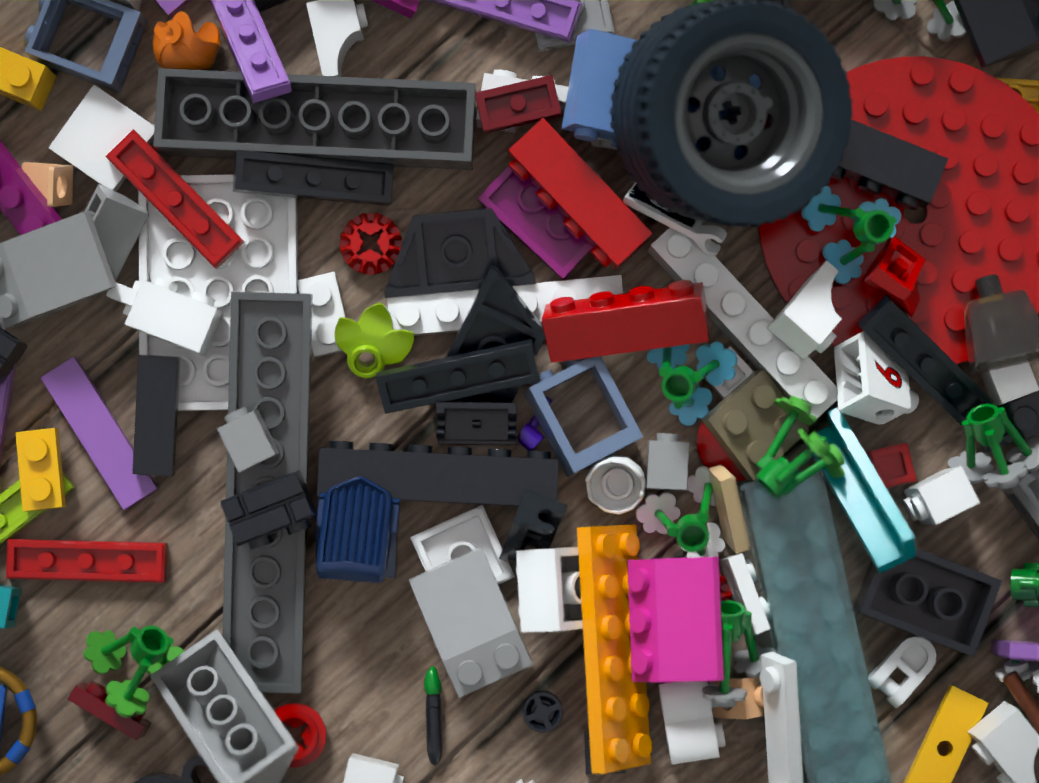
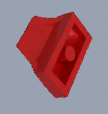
M894 236L873 262L863 282L875 289L887 292L902 305L912 318L920 301L917 278L926 259Z

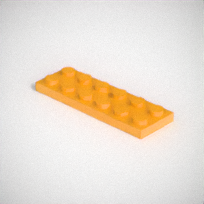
M636 524L577 527L592 773L606 774L651 764L652 740L649 734L648 712L650 702L647 697L646 682H632L628 560H639L640 542L637 536Z

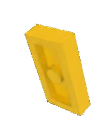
M49 428L15 432L22 510L28 512L66 507L59 429Z

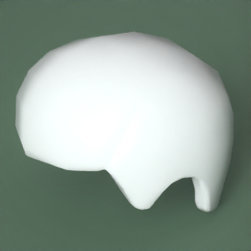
M617 454L606 456L591 466L585 479L589 500L607 513L620 515L634 510L645 495V475L641 467L630 457Z

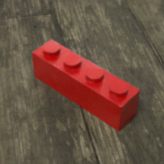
M544 118L508 149V156L512 160L508 164L510 169L523 182L529 178L539 189L535 193L537 198L550 211L556 207L566 218L562 222L563 225L576 239L583 236L593 246L589 252L602 267L606 268L611 265L617 271L651 239L653 233Z
M689 280L676 281L671 283L669 287L653 289L651 286H639L631 289L629 293L615 295L612 292L603 291L595 293L587 299L574 300L572 297H561L551 301L550 304H546L542 316L551 363L709 342L710 320L703 282L693 283Z

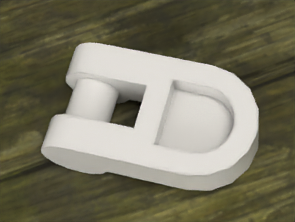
M905 637L874 668L865 682L874 690L879 688L888 696L886 700L892 706L898 708L933 669L936 663L935 648L928 640L922 637ZM896 667L906 675L900 684H897L889 677Z

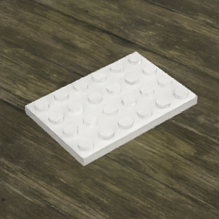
M234 174L180 175L245 243L218 269H215L138 190L139 205L149 214L139 234V281L142 282L143 279L154 284L156 277L178 285L177 293L191 298L193 291L215 299L213 307L223 312L206 356L139 331V355L181 357L178 411L228 410L231 292L298 293L297 198L233 192Z

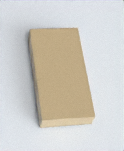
M722 465L708 468L723 539L736 554L747 551L750 544L736 479Z

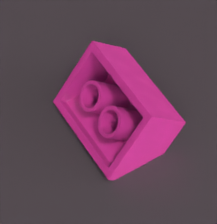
M719 557L628 560L632 682L724 680Z

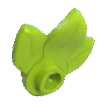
M382 303L368 307L361 314L358 322L340 317L334 333L337 346L347 354L349 369L361 378L375 377L377 372L384 370L385 365L401 362L408 355L414 342L413 332L393 330L391 314ZM368 352L374 356V359L371 362H363L360 359V355Z

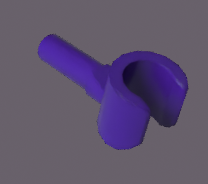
M545 396L547 402L551 405L553 400ZM535 415L531 417L530 421L522 428L518 435V442L527 451H533L545 437L536 429L539 422Z

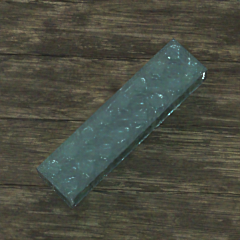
M823 471L817 472L796 486L788 496L783 494L779 499L772 496L758 481L738 485L762 597L768 605L770 616L768 623L773 647L777 654L794 660L797 663L803 783H891Z

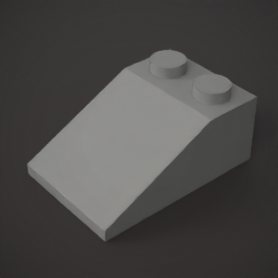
M90 211L81 212L0 243V323L3 330L37 322L117 287Z
M482 547L409 579L440 657L459 698L533 665L528 649Z

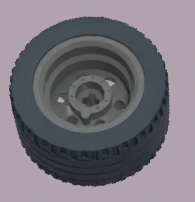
M723 0L688 5L685 8H678L672 14L661 17V21L654 22L650 25L648 31H644L640 35L638 41H634L631 46V52L627 53L623 58L624 62L618 70V79L613 84L615 88L613 94L611 93L613 104L612 108H610V114H612L610 125L614 131V136H612L613 143H616V152L623 160V168L628 170V176L631 180L637 182L639 190L645 191L648 198L655 200L659 206L668 208V211L692 219L733 227L762 226L763 223H775L777 219L783 220L787 218L789 213L800 211L802 206H807L814 196H818L825 185H828L830 177L837 171L838 165L843 159V152L849 142V133H851L850 122L853 113L852 97H850V83H848L847 73L842 67L840 56L835 52L836 48L833 44H829L827 36L824 32L818 30V26L807 22V18L804 15L796 14L793 9L783 8L782 5L770 3L769 1ZM717 65L715 79L711 77V69ZM753 74H756L760 79V87L758 89L749 84V79ZM688 98L694 104H698L697 110L687 112ZM723 106H725L726 114L721 115L723 119H720L719 111L724 110ZM766 114H769L771 118L770 126L764 129ZM702 136L700 151H698L695 143ZM738 145L746 152L743 158L739 160L734 157V149Z

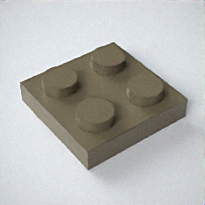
M756 369L701 419L747 481L756 480L755 476L761 471L756 463L766 454L788 416L783 409L775 405V399H781L784 395L764 369ZM796 419L773 458L774 460H777L801 439L798 432L800 428L806 433L809 431L804 423Z

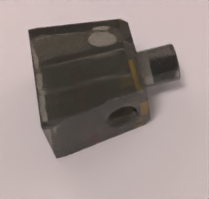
M996 274L977 279L975 285L980 299L968 302L964 311L970 374L974 375L1039 360V317L1026 292L1020 289L1003 293L999 276Z

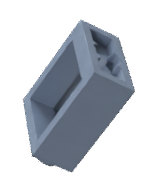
M39 0L38 9L40 14L35 26L31 25L26 32L24 38L26 49L24 52L33 61L120 93L148 24L142 13L109 0ZM67 3L120 22L100 72L48 53Z
M601 356L566 361L564 364L567 369L553 375L551 370H547L540 374V381L531 383L532 386L524 393L567 477L643 438ZM591 370L622 430L575 454L543 393Z

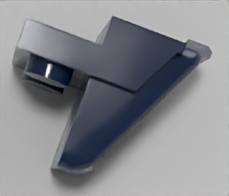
M362 476L337 484L326 493L320 492L316 520L317 576L323 579L372 583L383 582L386 577L396 578L400 499L392 498L387 490Z

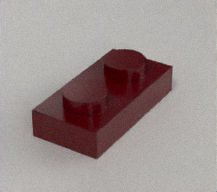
M553 75L475 92L484 134L539 122L542 118L548 120L561 117L562 114Z
M90 681L89 685L85 682L75 685L68 697L69 701L134 740L144 737L152 723L143 718L146 713L141 715L134 713L129 718L122 717L116 712L114 707L107 705L105 701L108 695L106 687L94 681Z

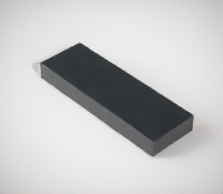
M138 355L132 474L175 475L181 357Z

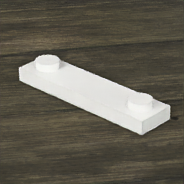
M775 652L761 654L762 670L760 672V682L763 687L768 780L769 783H803L797 663Z

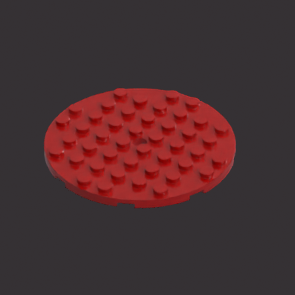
M903 56L875 61L847 71L848 83H850V97H852V120L948 158L931 203L924 208L926 216L919 224H913L905 218V208L894 202L896 197L882 191L880 195L867 193L857 187L859 182L845 176L842 180L830 178L827 186L830 187L831 194L839 196L841 200L840 207L858 209L863 202L874 203L879 198L886 199L889 207H896L901 213V219L895 225V237L926 259L917 278L920 301L912 318L902 305L887 292L875 289L863 282L871 265L891 238L875 244L874 251L863 254V262L859 265L862 273L858 278H851L846 284H839L833 280L831 288L832 305L835 313L842 319L832 330L837 336L830 345L835 347L862 332L863 330L857 323L887 295L956 364L984 355L986 353L981 352L980 345L988 344L985 332L989 333L991 330L1008 327L1009 331L1015 336L1039 313V114L1019 93L1001 80L967 64L948 59L926 56ZM802 206L800 211L789 213L788 217L783 220L777 219L775 223H763L762 226H757L765 266L773 285L785 304L791 300L806 280L826 261L823 256V248L826 244L831 242L837 244L840 240H847L851 248L860 246L861 241L854 235V220L852 218L836 215V221L833 225H825L821 231H813L809 228L808 220L804 219L801 215L804 207ZM994 280L998 295L982 299L977 284ZM1003 307L1001 317L994 321L984 319L979 313ZM1005 331L1007 339H1011L1013 336L1008 331ZM1004 332L996 333L998 341L1006 340Z

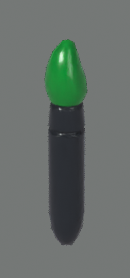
M432 666L426 672L423 685L424 691L427 694V754L430 763L436 766L441 760L443 748L440 697L442 685L436 667Z

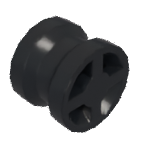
M540 690L533 692L527 697L523 706V717L529 728L536 732L545 733L555 729L561 722L562 706L555 694L550 691Z

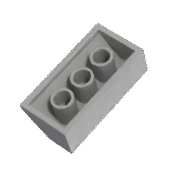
M218 629L150 675L219 783H280L299 747Z

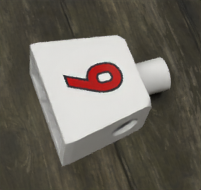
M864 331L834 347L839 412L880 425L904 413L909 414L917 408L919 396L916 392L910 390L908 373Z

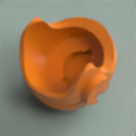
M182 11L176 13L173 19L166 23L157 22L154 27L153 52L156 62L162 68L208 70L215 63L220 49V32L214 23H204L200 30L195 33L190 17L186 12Z

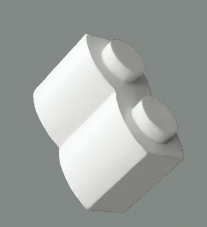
M707 681L658 683L672 765L720 757L718 748L725 747L722 723L714 724L712 708L719 706L713 705L712 699L704 698L702 693L703 687L716 686L715 683L708 684Z

